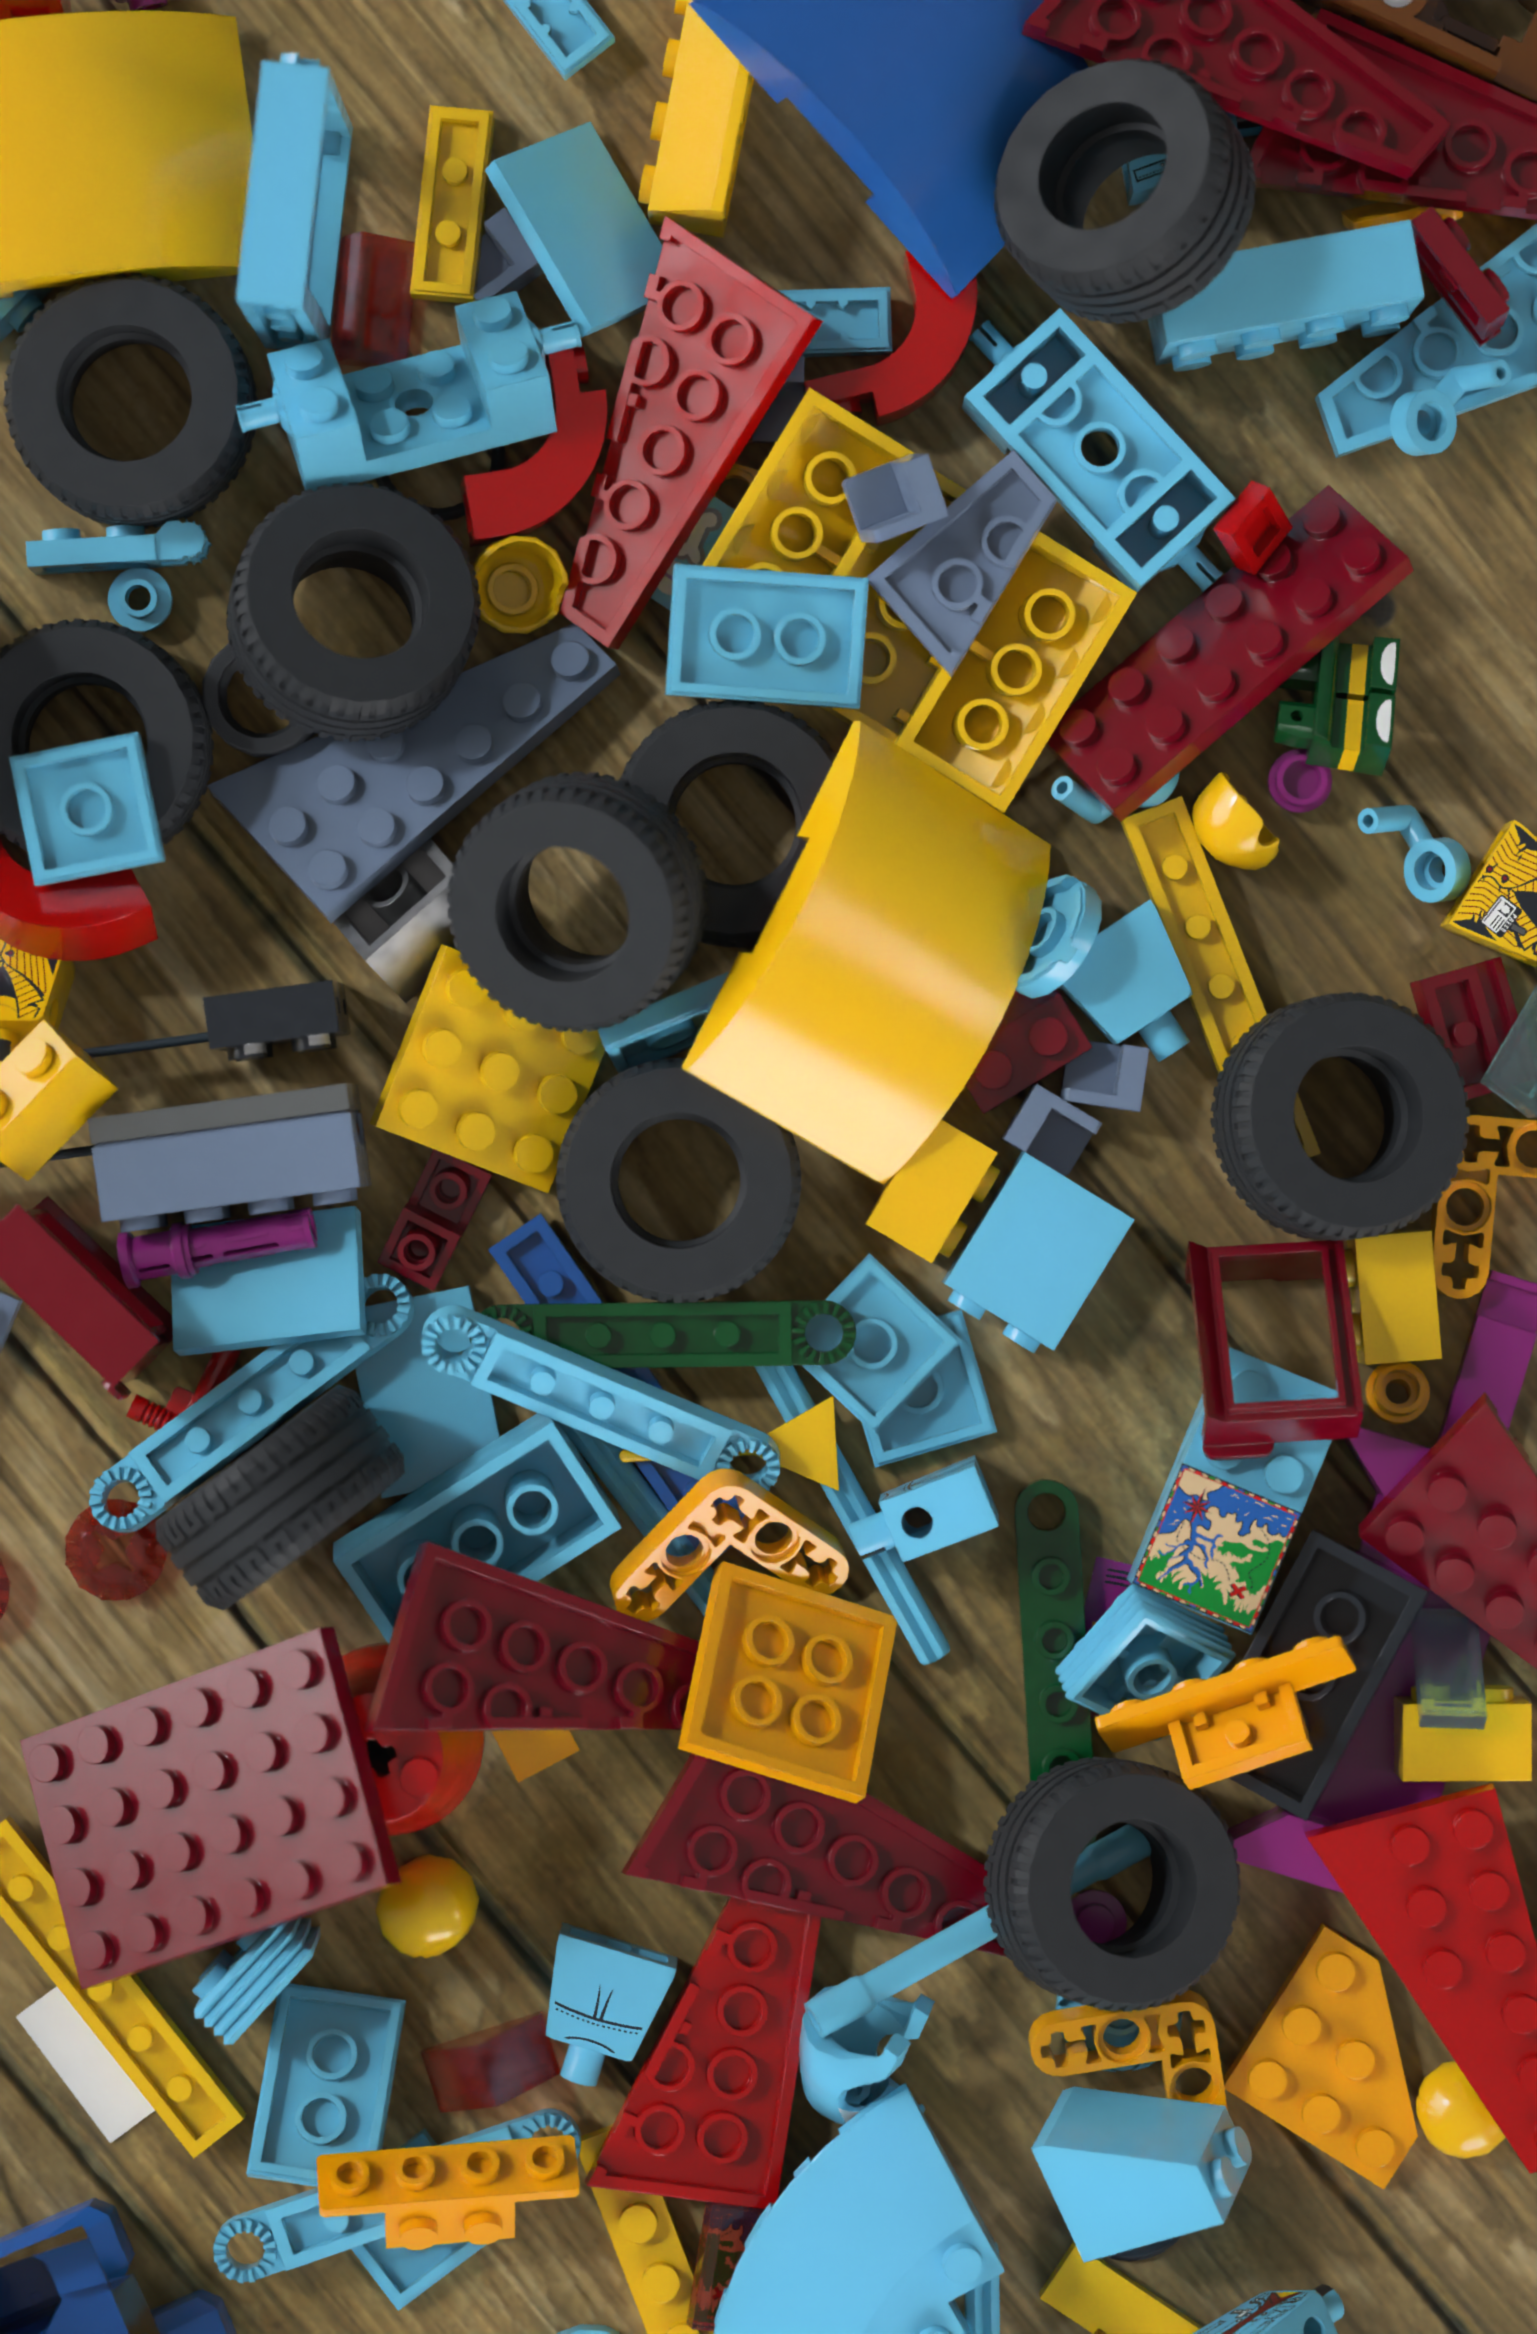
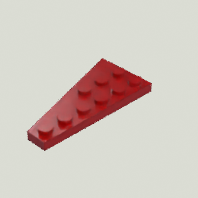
M1489 1783L1304 1832L1530 2174L1537 2172V1944L1494 1785Z
M728 1897L584 2180L587 2186L765 2209L770 2202L774 2204L777 2201L800 2058L799 2041L802 2019L805 2013L804 2003L809 2001L821 1917Z

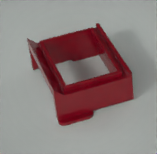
M49 1196L32 1209H24L19 1203L16 1204L0 1221V1279L104 1378L101 1384L113 1397L119 1401L126 1399L131 1392L124 1383L135 1380L173 1341L172 1315L141 1285L138 1288L128 1289L123 1280L120 1265Z
M1343 1240L1205 1247L1188 1241L1185 1282L1186 1284H1191L1205 1413L1201 1434L1204 1455L1210 1460L1264 1458L1272 1453L1274 1443L1358 1438L1364 1408ZM1273 1279L1275 1281L1323 1279L1337 1398L1234 1403L1221 1282Z

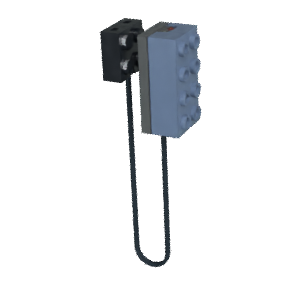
M326 980L203 997L207 1032L83 1050L91 1058L209 1042L210 1049L227 1051L228 1061L236 1060V1062L274 1057L272 1045L291 1043L292 1052L299 1053L336 1049V1036L351 1035L345 987L340 982ZM348 1083L88 1118L91 1144L95 1145L58 1150L49 1160L54 1161L93 1155L102 1222L119 1220L121 1232L168 1226L167 1213L180 1211L184 1212L185 1224L230 1218V1205L248 1202L249 1215L295 1209L293 1196L312 1194L314 1206L358 1200L356 1187L372 1185L362 1113H358V1110H361L358 1085ZM0 1162V1168L7 1167Z

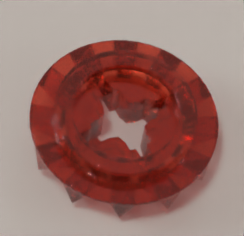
M107 1500L110 1513L118 1518L122 1516L127 1517L128 1514L134 1513L133 1510L135 1508H138L137 1503L129 1500ZM91 1507L81 1512L65 1537V1565L76 1580L78 1587L98 1597L100 1600L115 1601L130 1600L147 1591L160 1577L167 1558V1552L156 1539L157 1518L153 1519L143 1528L134 1531L135 1535L129 1540L130 1544L127 1546L125 1553L130 1559L129 1563L136 1569L135 1571L128 1565L124 1566L118 1561L113 1562L109 1566L105 1565L98 1570L95 1566L101 1561L100 1557L103 1555L105 1548L99 1542L101 1538L94 1532L97 1531L101 1536L106 1535L111 1540H115L121 1535L125 1536L128 1533L115 1532L100 1524L94 1518Z

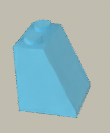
M1071 2087L1062 2091L1031 2148L1083 2262L1224 2224L1252 2160L1248 2137L1241 2127L1234 2126L1226 2106L1081 2087Z

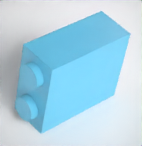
M1021 1152L942 1280L945 1285L954 1289L947 1301L978 1320L982 1318L986 1310L1008 1323L1002 1334L1032 1353L1036 1352L1041 1343L1054 1351L1135 1219L1026 1152Z

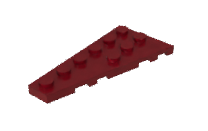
M1044 0L1025 21L1022 35L1099 64L1130 58H1141L1148 61L1157 60L1162 63L1171 64L1175 68L1182 69L1188 75L1193 76L1209 92L1223 111L1406 180L1412 176L1447 135L1452 124L1292 0Z
M1323 8L1320 9L1316 18L1320 23L1452 124L1447 135L1408 180L1263 126L1250 151L1253 161L1252 168L1256 177L1254 180L1256 187L1423 207L1433 206V208L1537 220V104Z
M1484 1392L1359 1524V1537L1537 1669V1472L1529 1462V1455L1518 1439L1512 1437L1499 1418L1497 1408L1487 1393Z
M431 1542L421 1543L417 1548L363 1732L682 1730L699 1641Z
M693 1753L689 1756L621 1873L628 1876L647 1880L651 1879L693 1890L716 1893L758 1904L925 1939L989 1905V1903L985 1902L984 1898L986 1887L983 1886L984 1877L987 1876V1871L984 1870L985 1865L866 1793L864 1799L853 1803ZM996 1938L975 1949L1007 1957L1004 1954V1948L999 1946Z

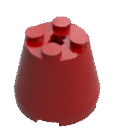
M382 1642L353 1649L343 1654L342 1658L367 1752L370 1749L369 1740L377 1739L381 1747L392 1745L396 1751V1754L390 1759L378 1753H368L389 1836H396L423 1830L437 1823L462 1802L471 1789L481 1766L485 1748V1731L363 1732L389 1646L388 1642Z

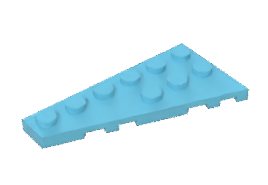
M1537 223L1480 267L1481 271L1486 268L1494 271L1505 285L1510 299L1505 302L1509 306L1510 311L1504 325L1500 328V334L1479 348L1441 298L1315 397L1336 458L1392 439L1390 416L1397 399L1410 391L1435 389L1453 367L1504 360L1511 368V378L1506 385L1465 391L1454 405L1456 416L1537 387Z

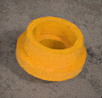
M1410 1362L1385 1363L1379 1365L1369 1376L1365 1387V1397L1370 1410L1379 1419L1390 1424H1405L1415 1420L1425 1410L1430 1398V1387L1424 1373ZM1390 1383L1401 1384L1407 1391L1406 1402L1402 1404L1391 1402L1386 1396V1386Z

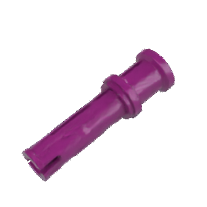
M306 1207L300 1210L288 1211L287 1213L232 1221L209 1227L192 1228L190 1223L177 1222L171 1224L170 1230L140 1236H133L130 1231L121 1232L117 1236V1252L125 1285L128 1289L140 1287L142 1280L175 1274H178L182 1280L193 1278L194 1274L199 1273L201 1267L212 1266L213 1264L235 1262L292 1250L317 1248L318 1236L312 1209Z

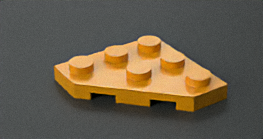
M1321 1923L1223 2077L1224 2088L1384 2190L1417 2139L1418 2133L1380 1963L1375 1955L1326 1924Z

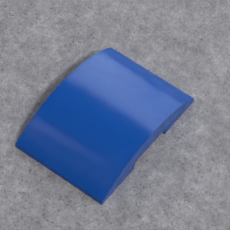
M692 0L689 3L690 7L773 100L779 103L788 97L871 190L873 194L865 203L951 299L957 296L1005 245V241L1002 239L997 227L994 191L998 167L1009 138L1025 113L1048 90L1072 74L1089 68L1083 57L1022 35L1025 21L1044 0Z

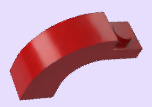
M908 250L905 251L903 264L914 308V322L907 338L894 353L876 364L804 381V395L810 387L855 416L862 413L861 404L871 402L877 427L896 421L923 406L947 383L964 355L976 313L977 276L957 296L951 299Z
M583 345L579 348L575 347L545 355V366L550 379L557 432L548 434L542 448L533 457L518 466L463 477L460 489L470 547L489 545L494 541L511 535L524 536L542 527L568 506L593 471L605 438L607 396L606 389L580 393L579 384L588 383V367Z
M0 841V939L5 943L39 957L63 961H88L120 955L158 939L151 905L132 869L37 887L34 884L32 872L17 864L6 852Z

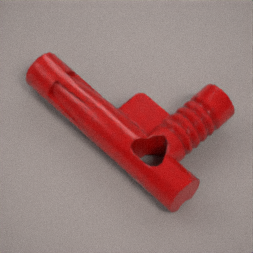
M241 1350L213 1352L195 1391L192 1392L177 1386L167 1406L164 1408L160 1404L156 1405L154 1401L150 1403L149 1399L136 1394L126 1417L138 1423L142 1421L143 1425L148 1424L149 1428L154 1427L156 1431L161 1429L229 1378Z

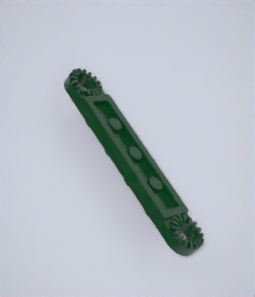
M829 1300L497 1304L486 1308L480 1313L492 1319L507 1318L515 1322L519 1330L609 1368L830 1365L845 1358L853 1348L856 1339V1327L850 1313L842 1305ZM816 1315H832L842 1325V1339L835 1348L829 1351H818L812 1348L806 1341V1325Z
M1039 1479L1030 1482L1021 1489L1014 1504L1029 1783L1032 1780L1036 1781L1037 1777L1044 1772L1049 1773L1050 1769L1057 1765L1063 1766L1065 1762L1078 1761V1759L1086 1757L1093 1758L1090 1710L1066 1699V1692L1062 1690L1063 1684L1059 1682V1675L1055 1673V1669L1073 1650L1075 1644L1086 1635L1078 1504L1073 1493L1064 1484L1052 1479ZM1042 1493H1051L1058 1496L1063 1502L1065 1509L1063 1519L1051 1529L1038 1528L1028 1518L1030 1502L1034 1497ZM1097 1834L1087 1843L1082 1852L1088 1845L1095 1842Z

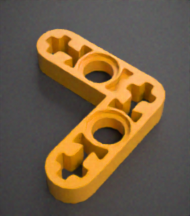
M1470 1115L1467 1117V1123L1475 1126V1135L1479 1138L1500 1140L1498 1126L1508 1128L1502 1144L1505 1165L1502 1167L1495 1166L1494 1164L1499 1152L1476 1151L1472 1156V1162L1464 1161L1463 1157L1462 1162L1457 1164L1458 1171L1455 1178L1450 1180L1451 1185L1446 1191L1441 1192L1442 1197L1439 1201L1433 1203L1431 1231L1436 1290L1440 1294L1455 1299H1465L1476 1295L1485 1286L1490 1268L1498 1175L1537 1178V1167L1530 1168L1525 1166L1516 1155L1518 1139L1528 1131H1537V1120ZM1461 1188L1472 1190L1481 1201L1480 1214L1469 1225H1458L1447 1214L1446 1204L1448 1198L1454 1191ZM1444 1230L1463 1236L1479 1233L1477 1247L1464 1243L1463 1260L1466 1264L1474 1265L1473 1278H1463L1460 1288H1452V1278L1442 1275L1441 1268L1443 1263H1451L1455 1259L1457 1244L1455 1242L1443 1244Z
M718 1469L709 1472L701 1478L625 1557L611 1574L609 1585L618 1612L647 1622L662 1615L729 1545H732L784 1581L824 1594L834 1593L842 1587L848 1578L849 1565L840 1541L833 1534L743 1473L734 1469ZM735 1496L739 1509L745 1514L741 1520L738 1510L728 1503L722 1502L715 1507L714 1500L720 1497L728 1501ZM781 1522L788 1526L786 1535L777 1542L762 1543L755 1539L759 1529L766 1524ZM691 1535L699 1539L697 1548L688 1555L673 1556L666 1552V1547L676 1537ZM803 1546L806 1556L818 1563H822L828 1558L829 1564L824 1568L815 1564L808 1569L805 1558L799 1550ZM654 1562L659 1566L656 1570L653 1567ZM649 1584L651 1585L652 1590L647 1594L638 1590L630 1596L629 1589L635 1586L639 1589H644Z
M1191 1990L1181 1995L1176 1994L1173 2000L1162 2002L1160 2006H1148L1147 2009L1140 2011L1134 2009L1132 2012L1121 2010L1108 2011L1088 2005L1053 2010L1039 2016L1029 2030L1028 2043L1033 2061L1042 2072L1048 2075L1070 2076L1160 2061L1166 2098L1223 2105L1227 2108L1215 2023L1207 2001L1200 1994ZM1182 2011H1190L1192 2019L1195 2020L1191 2022L1192 2041L1195 2049L1183 2050L1178 2028L1174 2025L1178 2022V2013ZM1128 2019L1139 2027V2033L1130 2045L1115 2047L1108 2044L1103 2038L1106 2027L1115 2020ZM1091 2025V2033L1097 2050H1087L1084 2026ZM1056 2032H1063L1066 2041H1069L1065 2043V2053L1060 2055H1053L1051 2047L1048 2046L1051 2044V2034ZM1190 2068H1201L1211 2075V2082L1208 2088L1197 2095H1186L1176 2088V2081L1179 2075Z

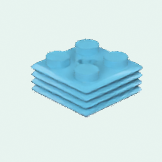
M1132 1584L1115 1599L1113 1605L1090 1631L1075 1644L1073 1650L1055 1669V1673L1059 1675L1058 1680L1063 1684L1062 1690L1066 1692V1699L1097 1714L1104 1715L1109 1713L1115 1705L1131 1699L1148 1700L1171 1692L1172 1688L1182 1681L1194 1678L1207 1680L1219 1676L1235 1658L1236 1654L1231 1650L1232 1645L1227 1642L1228 1636L1224 1634L1225 1630L1223 1627L1143 1587Z
M300 1917L239 1938L236 1944L240 1949L233 1957L223 1949L198 1977L200 1981L192 1989V1992L200 1998L194 2009L195 2019L204 2018V2027H214V2036L223 2035L224 2045L234 2044L312 1958L321 1936L320 1926L311 1927V1918Z

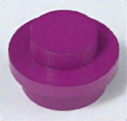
M1294 749L1282 754L1272 764L1268 774L1267 783L1272 799L1278 806L1292 813H1306L1318 808L1325 802L1332 788L1330 768L1305 764L1307 749Z
M1090 1889L1078 1893L1071 1899L1077 1922L1091 1941L1103 1944L1125 1933L1127 1927L1126 1914L1119 1900L1112 1894L1104 1890Z

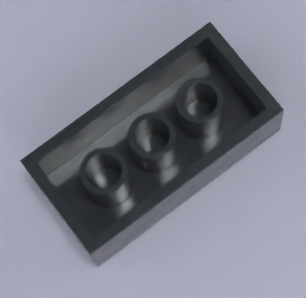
M1313 1529L1243 1661L1257 1657L1269 1659L1294 1650L1297 1644L1309 1638L1341 1636L1353 1658L1356 1671L1296 1692L1312 1750L1229 1777V1779L1306 1821L1318 1805L1431 1590L1320 1529Z

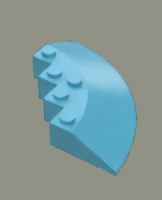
M904 2083L862 2109L838 2129L839 2135L829 2142L813 2159L808 2157L793 2172L794 2179L789 2183L774 2204L771 2202L768 2204L744 2243L745 2251L737 2263L728 2288H724L714 2319L715 2328L713 2334H971L967 2321L954 2299L1002 2274L1005 2270L992 2235L907 2084Z

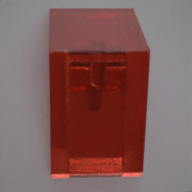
M536 2012L421 2050V2056L440 2113L498 2107L559 2075L561 2067L552 2040L546 2036L547 2025L543 2012Z

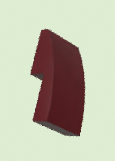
M433 1149L377 1263L434 1291L455 1253L494 1172Z

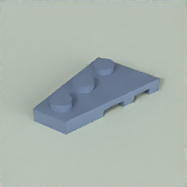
M1012 450L947 507L949 516L927 524L866 577L869 578V584L951 678L1054 508L1056 497L1019 455Z

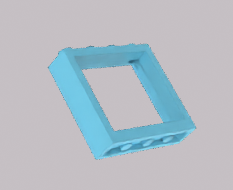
M298 53L281 54L280 62L262 60L236 296L237 304L264 347L278 350L331 337L353 134L352 123L329 67H321L320 60L302 59Z

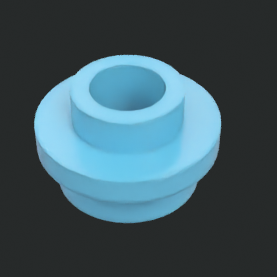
M136 567L122 572L112 582L108 592V606L114 619L120 625L130 628L135 632H147L158 628L168 618L173 605L172 591L167 581L159 573L148 568ZM136 588H146L151 595L149 605L143 610H133L128 603L130 593Z

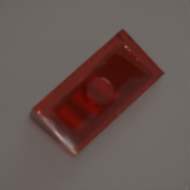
M364 231L345 235L342 238L331 344L338 364L372 367L408 358L413 308L410 285L415 242Z

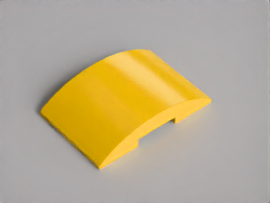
M100 11L0 20V299L13 298L14 291L72 286L77 282L80 285L85 283L84 280L94 278V280H98L100 277H110L116 274L131 276V273H141L144 277L149 274L156 276L158 279H166L172 282L239 275L253 136L236 17L182 11Z
M809 387L702 566L866 578L926 525L879 543L861 542L842 488V482L844 479L915 453ZM934 470L946 507H948L966 489ZM1039 531L951 678L872 586L868 584L860 709L821 708L851 726L854 721H861L993 808L1005 813L1137 595V592Z
M854 721L797 835L806 841L807 844L753 953H738L681 1069L871 1180L885 1185L911 1158L947 1113L981 1060L1006 1012L1018 985L1017 982L1020 974H1022L1038 928L1046 894L1051 844L861 721Z

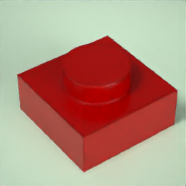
M1251 480L1235 502L1226 510L1224 516L1213 530L1236 568L1256 575L1293 526L1271 488Z

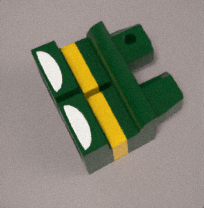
M1338 637L1332 640L1279 686V688L1311 691V704L1280 700L1276 712L1273 742L1307 749L1305 764L1382 776L1392 749L1396 696L1394 695L1397 688L1400 639L1374 637L1372 645L1340 643Z

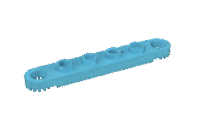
M385 1273L371 1274V1276L364 1277L365 1303L371 1294L379 1290L391 1291L397 1297V1313L392 1316V1320L389 1319L386 1323L376 1324L369 1322L365 1316L366 1335L270 1346L128 1452L129 1455L110 1469L102 1472L103 1474L94 1480V1485L89 1492V1506L94 1518L103 1526L119 1533H131L143 1528L402 1334L410 1325L415 1310L414 1300L409 1289L396 1277ZM120 1483H133L139 1491L138 1497H140V1501L138 1500L137 1503L138 1508H135L133 1510L134 1513L128 1514L127 1517L122 1516L118 1518L113 1516L107 1506V1498L110 1491Z
M442 1307L433 1312L425 1321L421 1339L422 1354L426 1357L427 1363L435 1366V1370L438 1372L443 1370L447 1372L446 1374L455 1375L467 1380L471 1386L697 1480H700L709 1472L718 1469H734L730 1464L733 1456L736 1457L739 1451L745 1453V1450L749 1449V1452L753 1453L755 1450L757 1455L760 1456L762 1454L766 1464L758 1472L744 1475L767 1491L770 1490L771 1485L774 1486L777 1482V1477L780 1473L779 1448L769 1435L760 1430L466 1307ZM451 1326H454L456 1330H458V1327H461V1331L464 1333L468 1331V1336L472 1337V1344L463 1351L451 1352L438 1344L436 1340L438 1333H442L444 1328L450 1330Z
M547 2108L440 2145L531 2138L539 2128L550 2126L551 2128L557 2127L564 2135L574 2137L578 2159L581 2148V2133L577 2123L567 2113L558 2109ZM318 2187L228 2219L221 2226L214 2241V2262H216L220 2273L223 2272L229 2280L233 2279L239 2283L255 2282L266 2276L284 2270L288 2271L385 2237L384 2213L322 2217L319 2213ZM243 2231H246V2233L253 2232V2235L260 2237L259 2239L263 2242V2249L265 2251L259 2261L252 2264H243L231 2256L228 2242L236 2233L239 2234Z

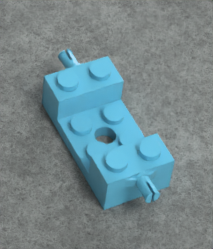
M517 291L489 296L481 300L454 306L461 345L430 351L422 355L368 367L343 375L330 338L268 353L267 358L273 381V397L240 406L236 405L235 408L242 433L277 423L281 424L282 428L286 431L305 490L312 489L316 491L317 487L324 485L329 487L337 483H342L344 486L353 482L360 483L557 432L550 379L545 366V355L582 347L580 332L575 319L538 330L536 325L526 317ZM413 408L429 409L425 413L416 416H407L404 413Z
M1061 308L1050 316L1025 341L1014 348L996 330L990 320L984 322L980 330L977 329L969 337V340L982 351L994 364V367L985 378L965 395L962 409L1004 455L1012 450L1019 455L1056 497L1057 502L1093 539L1095 543L1091 549L1123 584L1139 592L1158 573L1173 568L1178 564L1198 585L1201 591L1204 592L1223 574L1200 551L1197 545L1200 543L1205 530L1230 507L1236 498ZM1093 432L1109 434L1117 444V458L1106 466H1095L1087 462L1081 452V442L1088 434Z

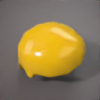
M514 535L492 542L481 551L473 563L476 572L474 578L478 580V594H480L481 599L479 607L481 610L480 619L501 633L528 634L547 624L558 614L565 590L569 584L568 573L557 550L540 539Z
M1225 772L1218 773L1199 795L1193 806L1192 820L1198 841L1216 860L1224 864L1245 870H1257L1266 867L1278 854L1280 840L1263 824L1262 818L1247 802V798L1244 795H1240L1229 782L1230 777Z
M429 1854L418 1856L398 1868L402 1883L380 1890L375 1912L382 1935L399 1953L413 1958L421 1956L427 1959L439 1956L455 1947L469 1933L475 1922L479 1896L472 1876L453 1859Z
M1455 2061L1440 2064L1424 2077L1419 2088V2095L1416 2098V2114L1428 2142L1436 2149L1450 2156L1468 2159L1489 2154L1506 2138Z

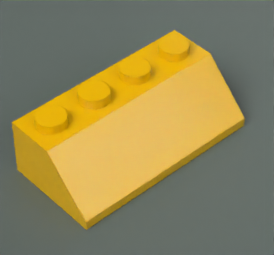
M676 0L674 14L685 16L680 40L668 39L662 77L673 80L668 103L656 102L650 140L660 141L661 143L656 166L644 165L638 203L649 204L648 218L650 224L662 226L666 216L691 232L724 238L755 78L690 7L689 3L692 0Z

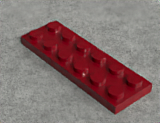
M1330 485L1325 487L1289 518L1293 528L1256 575L1233 566L1070 706L1061 718L1045 746L1120 822L1414 571L1408 556Z

